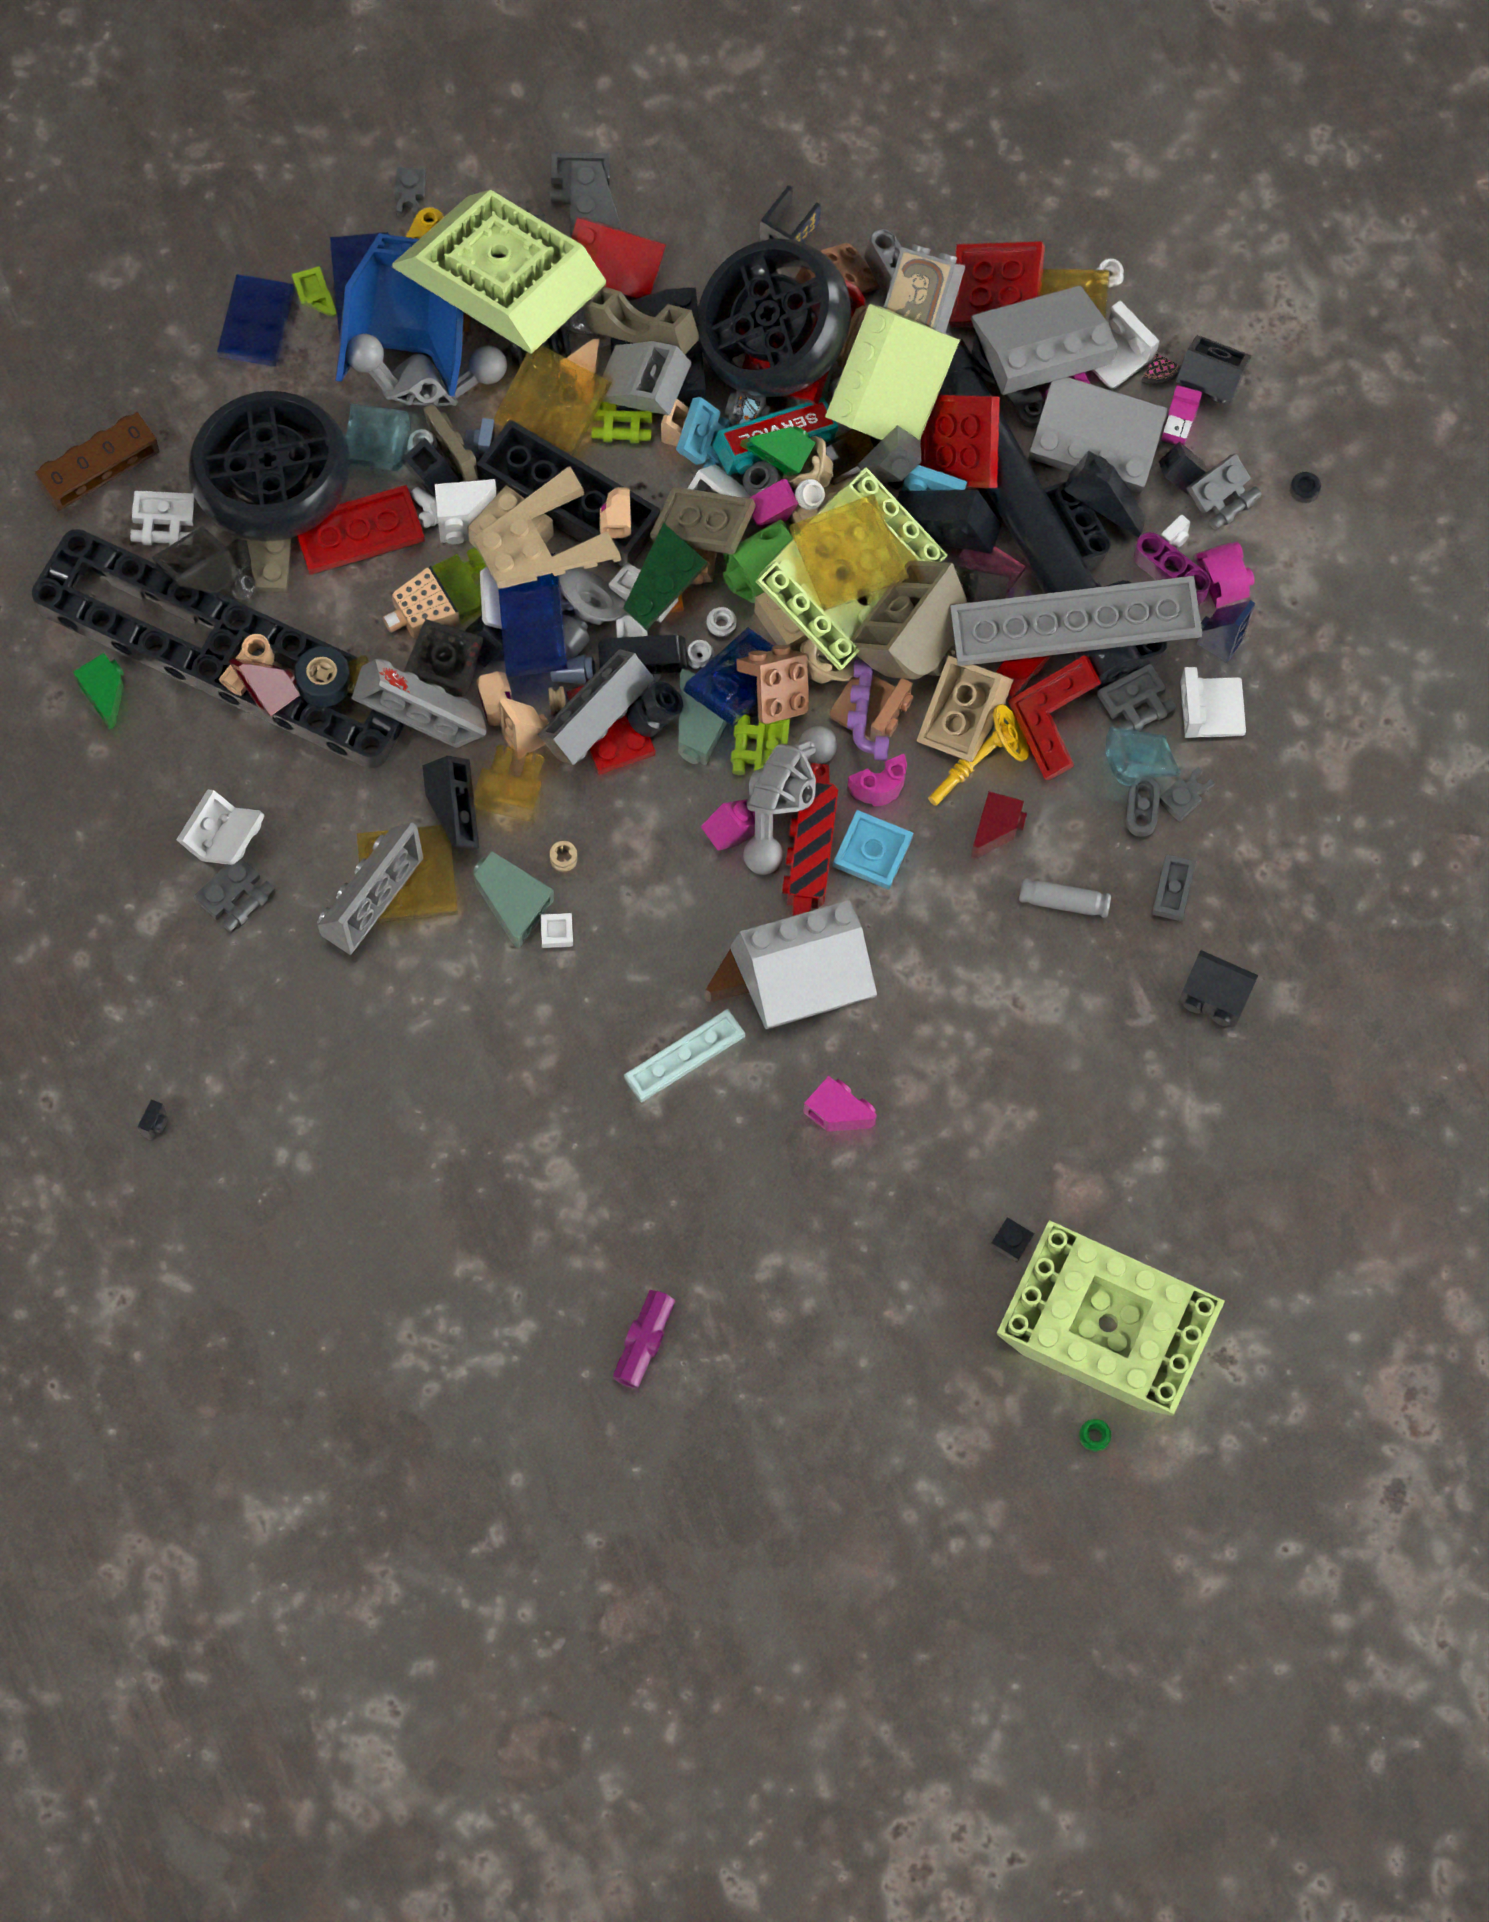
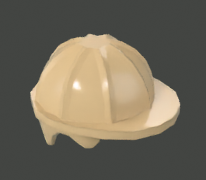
M817 436L810 438L816 443L799 474L789 477L785 474L783 475V479H787L789 485L795 491L800 482L808 479L818 481L823 488L830 484V480L833 477V462L826 454V444L823 438Z
M810 639L800 645V652L807 654L808 678L810 680L823 684L832 680L849 681L854 676V668L851 662L839 671Z

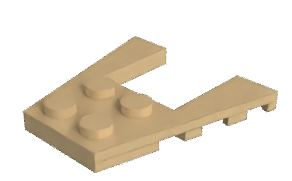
M567 467L473 538L477 550L499 589L536 581L537 576L550 573H553L554 576L566 574L565 570L581 566L584 569L598 566V562L611 559L614 562L621 561L620 553L608 532H604L552 556L531 519L584 495L583 488L571 467Z

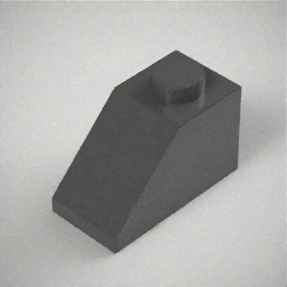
M897 425L859 463V468L863 470L867 467L881 483L902 481L921 462L920 440Z

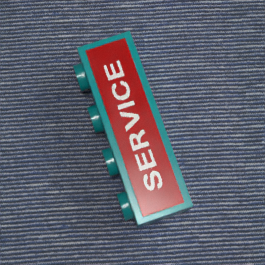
M823 397L820 398L818 405L807 402L719 430L713 448L727 475L737 472L744 474L754 463L763 460L740 446L742 440L796 426L805 430L809 434L808 438L817 436L823 438L826 443L834 439L839 425L836 421L825 417L829 406Z

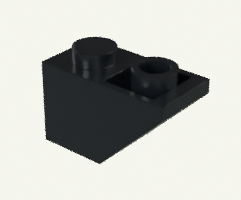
M426 438L421 440L402 457L404 466L430 495L435 498V484L461 482L445 459Z

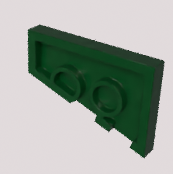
M664 522L623 607L624 611L645 630L664 613L709 565L705 559Z

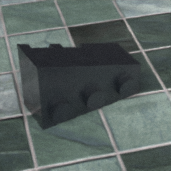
M978 490L899 491L896 500L937 544L992 554L1002 524Z

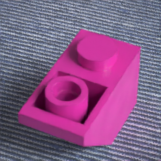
M748 799L723 803L701 826L717 850L736 847L755 835V811L747 809Z
M829 1075L805 1101L803 1112L827 1132L869 1129L876 1124L877 1118L875 1108L863 1098L858 1100L850 1093L851 1089L846 1083L840 1079L835 1081Z

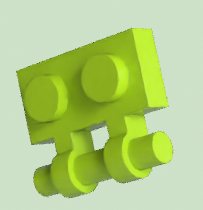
M593 398V421H604V427H592V439H603V442L630 440V443L638 444L639 441H651V429H640V423H652V412L616 411V404L598 401ZM613 422H631V428H613Z
M740 714L738 716V724L734 726L733 736L736 738L735 750L731 752L733 774L744 775L746 764H755L754 772L763 768L776 746L780 744L788 745L790 718L768 724L759 721V726L750 725L749 715ZM748 739H757L756 751L747 750Z

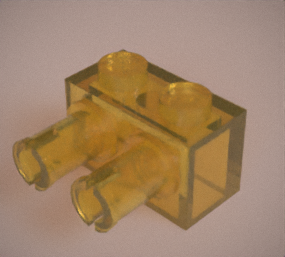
M497 745L491 768L481 769L474 793L475 809L535 823L543 796L542 782H539L538 778L545 758L536 753L534 760V753L527 752L520 776L511 775L508 772L515 750L507 746L504 752V745Z

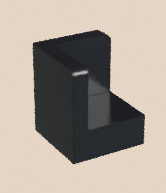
M1180 441L1158 461L1164 476L1187 495L1190 494L1186 487L1208 472L1204 462Z
M482 615L464 630V634L483 640L478 662L484 667L506 648L507 631L485 625ZM463 640V646H466L467 641Z

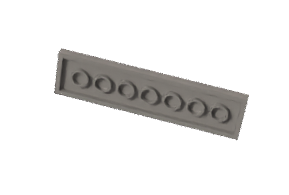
M1194 576L950 605L958 666L1202 637Z

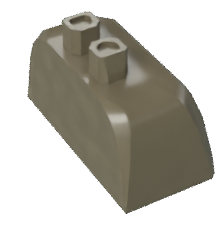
M907 562L850 639L856 645L855 648L859 650L856 656L874 670L891 678L915 680L926 674L941 676L945 666L942 658L956 654L950 605L967 603L953 563Z

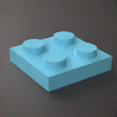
M856 810L832 867L889 890L911 843L913 832Z

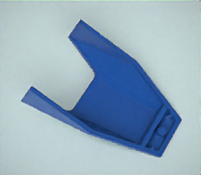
M379 233L347 282L344 292L336 381L342 382L351 368L345 357L347 343L358 334H370L380 341L383 348L430 355L448 395L455 396L462 355L463 311L392 268V263L419 239Z

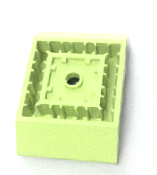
M491 189L467 196L392 263V268L531 354L606 285L605 278L584 246ZM500 254H505V255H506V256L503 257V258H495V257L492 256V255H500Z
M1049 1220L996 1334L1022 1355L1141 1410L1174 1416L1225 1300ZM1103 1317H1111L1115 1320L1117 1328L1112 1332H1105L1100 1328L1099 1320Z

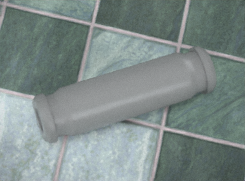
M1025 878L1022 881L1019 901L1021 903L1025 901L1032 905L1092 916L1102 915L1105 918L1108 916L1111 895L1109 893L1105 895L1098 891L1044 881H1028Z

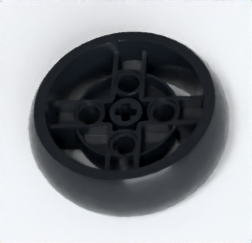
M767 239L754 242L729 256L710 277L702 293L697 312L699 343L709 366L730 387L758 397L786 396L801 391L819 380L838 359L846 343L851 324L849 292L837 267L818 249L791 239ZM785 267L807 268L816 277L802 283L793 277L778 274L777 269ZM803 302L802 306L797 309L798 305ZM785 340L784 344L779 347L780 343ZM746 353L755 359L769 362L771 368L761 370L742 369L734 363L733 358Z
M255 392L226 403L216 410L201 426L189 455V482L193 495L203 512L225 531L254 541L286 540L304 534L318 526L338 506L349 480L350 452L345 436L337 422L315 402L288 392ZM296 431L303 432V433H305V434H307V435L313 437V439H307V440H305V439H304L298 432H296ZM317 478V480L309 487L311 480ZM234 492L245 503L233 500L224 494Z

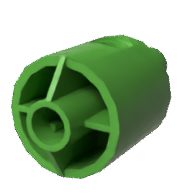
M780 519L741 541L735 554L724 553L727 568L723 572V577L730 590L751 603H755V597L765 592L756 583L760 572L797 533L795 531L789 533L787 526Z

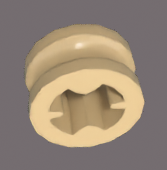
M560 686L558 690L548 688L551 715L555 714L558 710L561 711L566 705L563 686Z
M559 841L551 847L550 863L552 867L560 872H567L575 867L577 863V850L572 843ZM561 851L563 854V851H568L570 860L567 862L565 859L564 862L558 861L557 853Z

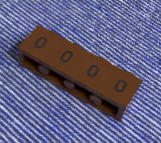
M136 412L131 416L122 417L117 421L116 425L109 429L96 432L90 440L80 446L75 445L69 448L63 456L56 460L45 462L40 466L39 470L35 471L39 486L57 512L159 453L160 450L156 437L140 414Z

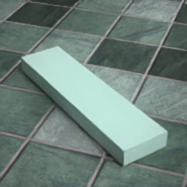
M726 1009L624 1074V1079L642 1103L744 1038L745 1032L729 1009Z

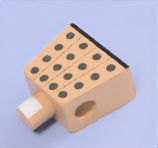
M431 566L392 594L393 605L396 610L382 617L390 633L406 626L414 639L422 637L425 622L445 628H451L460 624L459 612ZM427 628L426 634H432L433 630Z

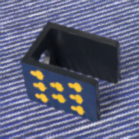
M788 185L760 220L759 240L774 239L771 235L773 234L779 239H791L804 243L820 222L821 204L816 202L791 235L776 226L792 205L793 187Z

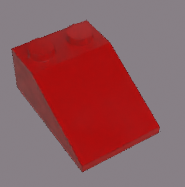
M577 217L571 239L584 246L606 280L604 287L621 291L623 294L635 298L652 294L667 244L585 217Z

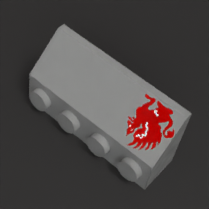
M375 659L361 667L352 696L353 700L455 748L485 736L486 727L481 709L471 705L468 699L454 697L445 693V689L441 686L424 683L419 680L417 675L410 672H401L393 668V665L386 660Z

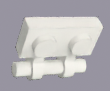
M134 491L132 521L133 523L143 524V530H131V542H142L143 545L151 546L153 543H169L171 547H179L180 544H192V532H181V525L193 526L196 502L192 493ZM154 524L170 525V531H154Z

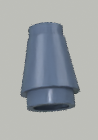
M584 654L551 664L552 682L586 684L596 674L594 658L586 657Z

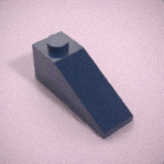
M1251 600L1216 609L1211 618L1205 616L1201 622L1202 637H1199L1197 644L1228 663L1244 640L1256 603Z

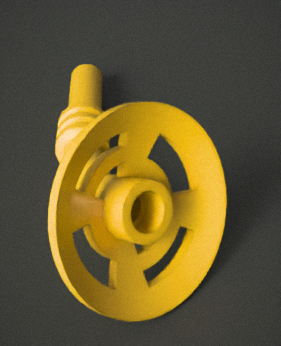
M999 704L994 708L995 731H993V735L983 742L972 762L960 759L953 766L954 768L949 770L950 775L928 797V800L933 805L937 806L958 783H963L965 778H968L969 774L974 771L973 767L997 746L1000 748L1004 747L1018 761H1024L1029 757V745L1014 713L1007 706Z

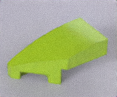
M320 266L292 274V280L302 305L331 317L337 316Z

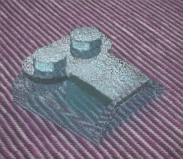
M350 404L351 410L345 438L350 452V465L398 472L404 465L402 457L407 454L411 422L408 412Z
M1110 727L1106 736L1105 755L1117 781L1123 785L1131 786L1141 783L1142 778L1179 777L1181 770L1178 768L1166 736Z

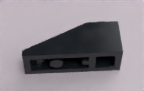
M1088 451L1069 473L1064 491L1139 538L1146 520L1145 514L1115 467L1109 464L1105 458Z
M445 756L422 765L425 795L452 846L478 849L479 840L470 759Z

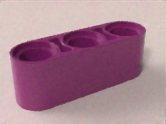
M1148 532L1141 535L1137 540L1134 552L1135 563L1155 580L1194 576L1195 584L1201 587V590L1196 591L1198 605L1203 603L1210 587L1211 580L1209 575L1156 533ZM1151 548L1155 553L1147 554L1142 549ZM1173 566L1178 569V572H1170L1165 567Z

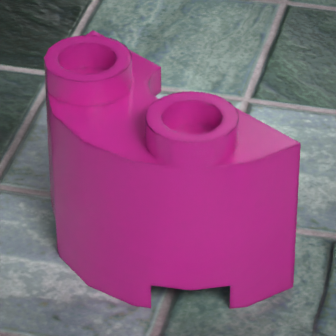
M1239 542L1226 543L1194 555L1197 565L1210 577L1211 581L1208 591L1216 608L1249 597V586L1254 585L1255 580L1252 570L1249 567L1245 568L1242 560L1243 551Z
M905 754L885 761V769L881 773H873L869 769H865L848 776L847 791L856 801L859 799L864 803L872 804L873 807L889 804L899 796L900 791L904 787L907 768Z

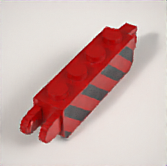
M811 763L810 766L816 778L814 800L808 808L798 811V819H791L789 836L795 837L794 847H788L786 865L791 866L790 876L784 875L782 894H788L787 905L793 906L792 916L810 912L811 908L818 909L825 902L838 789L833 783H830L829 765Z

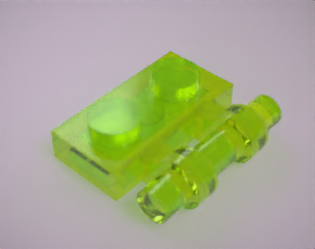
M476 547L466 552L469 561L465 563L456 554L431 566L457 608L459 620L482 609L480 583L475 585L470 574L478 573L480 577V571L487 566Z

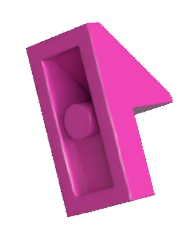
M782 479L750 497L756 505L752 517L761 530L780 519L785 523L799 504L787 479Z

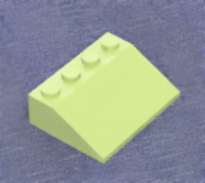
M869 304L825 417L881 440L898 425L920 440L960 340L886 308Z

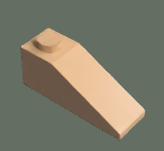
M508 698L499 700L502 736L516 758L519 760L544 746L545 743L538 735L549 723L544 714L538 715L533 706Z

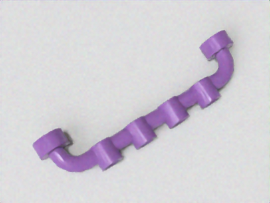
M855 659L854 678L860 679L859 685H852L851 703H856V711L848 712L847 729H853V740L859 749L874 754V760L887 761L889 737L876 736L875 742L869 741L865 737L874 669L863 660Z

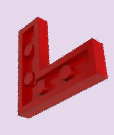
M1085 655L1008 700L1043 777L1048 781L1075 766L1050 713L1101 684L1089 657Z

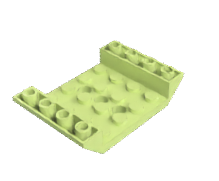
M865 467L836 493L760 572L756 583L829 661L841 671L859 652L856 645L850 639L906 563L909 561L942 562L948 554ZM815 548H819L825 553V561L817 559ZM836 570L842 571L845 574V584L837 580ZM857 592L864 594L866 597V606L861 605L857 601Z

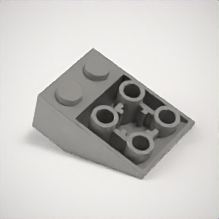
M655 341L615 345L593 398L598 401L670 416L692 362L674 345Z

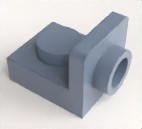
M482 418L481 429L476 428L475 430H466L464 449H470L478 461L495 440L494 419Z

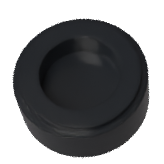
M1311 472L1296 474L1290 485L1292 497L1301 503L1314 501L1321 489L1319 478Z

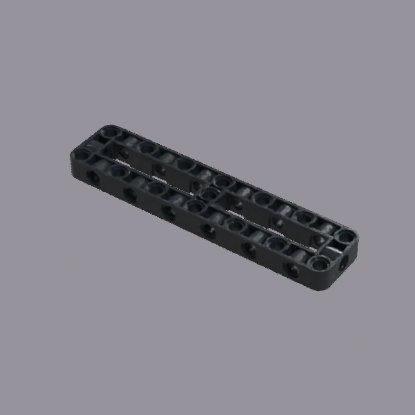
M73 529L63 536L33 586L32 598L38 613L43 617L366 768H378L384 764L406 724L374 709L371 710L363 724L331 708L314 706L306 702L301 695L272 716L260 711L247 690L242 696L235 695L219 680L230 666L229 661L236 658L242 651L244 640L252 634L265 636L273 651L274 661L294 671L300 656L309 649L322 646L331 647L339 651L347 660L349 669L352 671L350 690L347 693L350 697L353 696L361 667L369 662L218 592L214 593L179 586L157 564L84 530ZM77 546L85 547L80 552L72 551ZM129 571H138V573L132 577L125 576V574ZM93 573L108 580L110 585L140 599L144 597L161 605L163 610L193 624L198 622L211 628L212 631L202 648L74 588L82 575L85 576L86 574ZM48 595L55 596L51 601H42ZM183 595L191 596L189 600L184 602L178 600ZM101 620L109 621L105 626H96L97 622ZM236 620L245 621L241 626L231 625ZM154 645L162 646V648L158 651H149V649ZM221 645L231 646L223 652L217 650ZM289 645L299 646L295 651L285 650ZM257 649V650L263 653L265 649ZM207 670L216 671V673L210 677L202 675ZM315 720L324 721L323 725L319 727L310 726L311 722ZM369 745L379 747L375 752L369 753L364 751Z

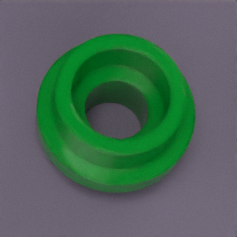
M1100 1419L1086 1421L1079 1431L1081 1444L1087 1450L1094 1452L1104 1450L1109 1445L1112 1437L1110 1427ZM1097 1431L1101 1435V1439L1093 1441L1090 1439L1089 1433Z

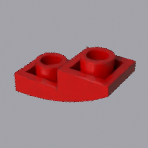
M1051 655L1006 660L995 673L1013 680L1008 694L1014 697L1021 693L1033 675H1038Z

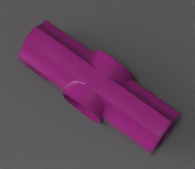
M649 1290L637 1321H633L624 1342L625 1349L614 1370V1380L629 1388H639L651 1358H654L658 1352L664 1336L663 1329L674 1308L675 1299L658 1290Z

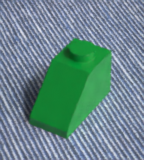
M793 426L746 438L741 441L740 446L766 463L775 466L780 472L789 477L800 473L816 442L808 438L809 434L805 430Z
M102 653L73 671L77 685L110 730L115 727L124 690L121 679L124 672L115 659L110 661L105 653Z

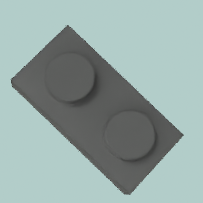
M1166 854L1152 915L1178 921L1183 920L1196 861Z

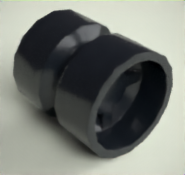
M663 681L656 682L628 707L627 719L636 732L642 736L653 737L682 712L684 707L683 700L679 692L672 685Z

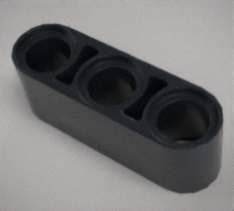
M681 635L608 638L598 643L599 670L619 649L635 653L651 674L680 673L682 669L686 670L688 667L686 639Z

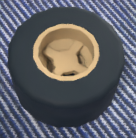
M319 646L309 649L298 659L295 665L294 676L298 692L306 702L314 706L328 707L336 705L346 697L350 690L351 675L348 662L339 651L331 647Z

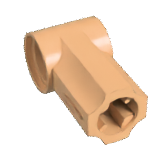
M252 634L244 640L242 651L236 659L272 664L274 662V654L265 636ZM265 649L261 655L252 656L255 650ZM231 665L219 678L220 682L235 695L242 696L247 690Z

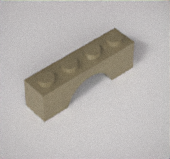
M606 287L600 289L582 306L589 329L595 333L631 343L655 341L674 345L684 354L699 340V333L692 311L667 304L656 317H651L634 308L621 291Z

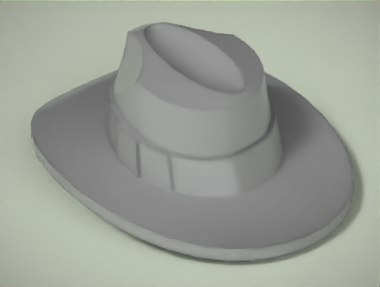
M572 568L565 570L566 574L560 575V588L567 600L574 606L576 615L583 621L601 625L603 621H614L627 615L623 609L626 600L615 593L609 587V583L596 574L585 569Z

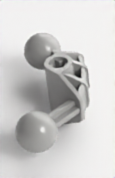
M358 334L351 338L347 343L345 355L348 364L354 370L369 372L381 387L387 400L399 401L408 406L411 404L429 406L433 403L436 407L456 406L458 404L457 398L479 382L483 384L496 383L504 376L507 369L506 358L498 348L482 346L472 353L469 360V368L459 374L455 396H449L438 370L425 355L415 354L399 364L392 373L382 361L384 355L382 344L376 337L370 334Z
M821 725L811 726L802 733L799 743L792 746L786 744L776 746L763 768L756 770L752 774L749 782L747 809L755 811V837L745 846L744 861L747 867L754 873L761 875L770 874L781 865L783 850L779 842L772 837L773 814L801 811L812 804L815 797L816 778L809 762L824 764L830 761L837 752V738L829 728Z

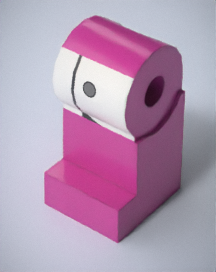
M1179 385L1176 386L1161 441L1174 445L1180 441L1185 446L1199 407L1202 392Z

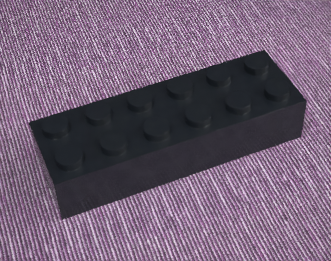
M511 419L477 463L478 480L495 479L497 492H500L507 485L525 499L567 467H571L583 488L584 495L544 514L553 520L555 527L582 543L600 535V508L607 501L609 492L617 487H623ZM630 491L631 535L625 538H611L621 556V561L615 563L622 567L626 563L632 565L650 540V534L661 512L660 508Z

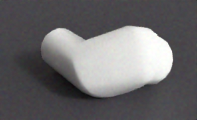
M420 487L414 488L410 494L411 498L423 507V512L418 516L420 525L424 528L435 526L438 523L436 498Z

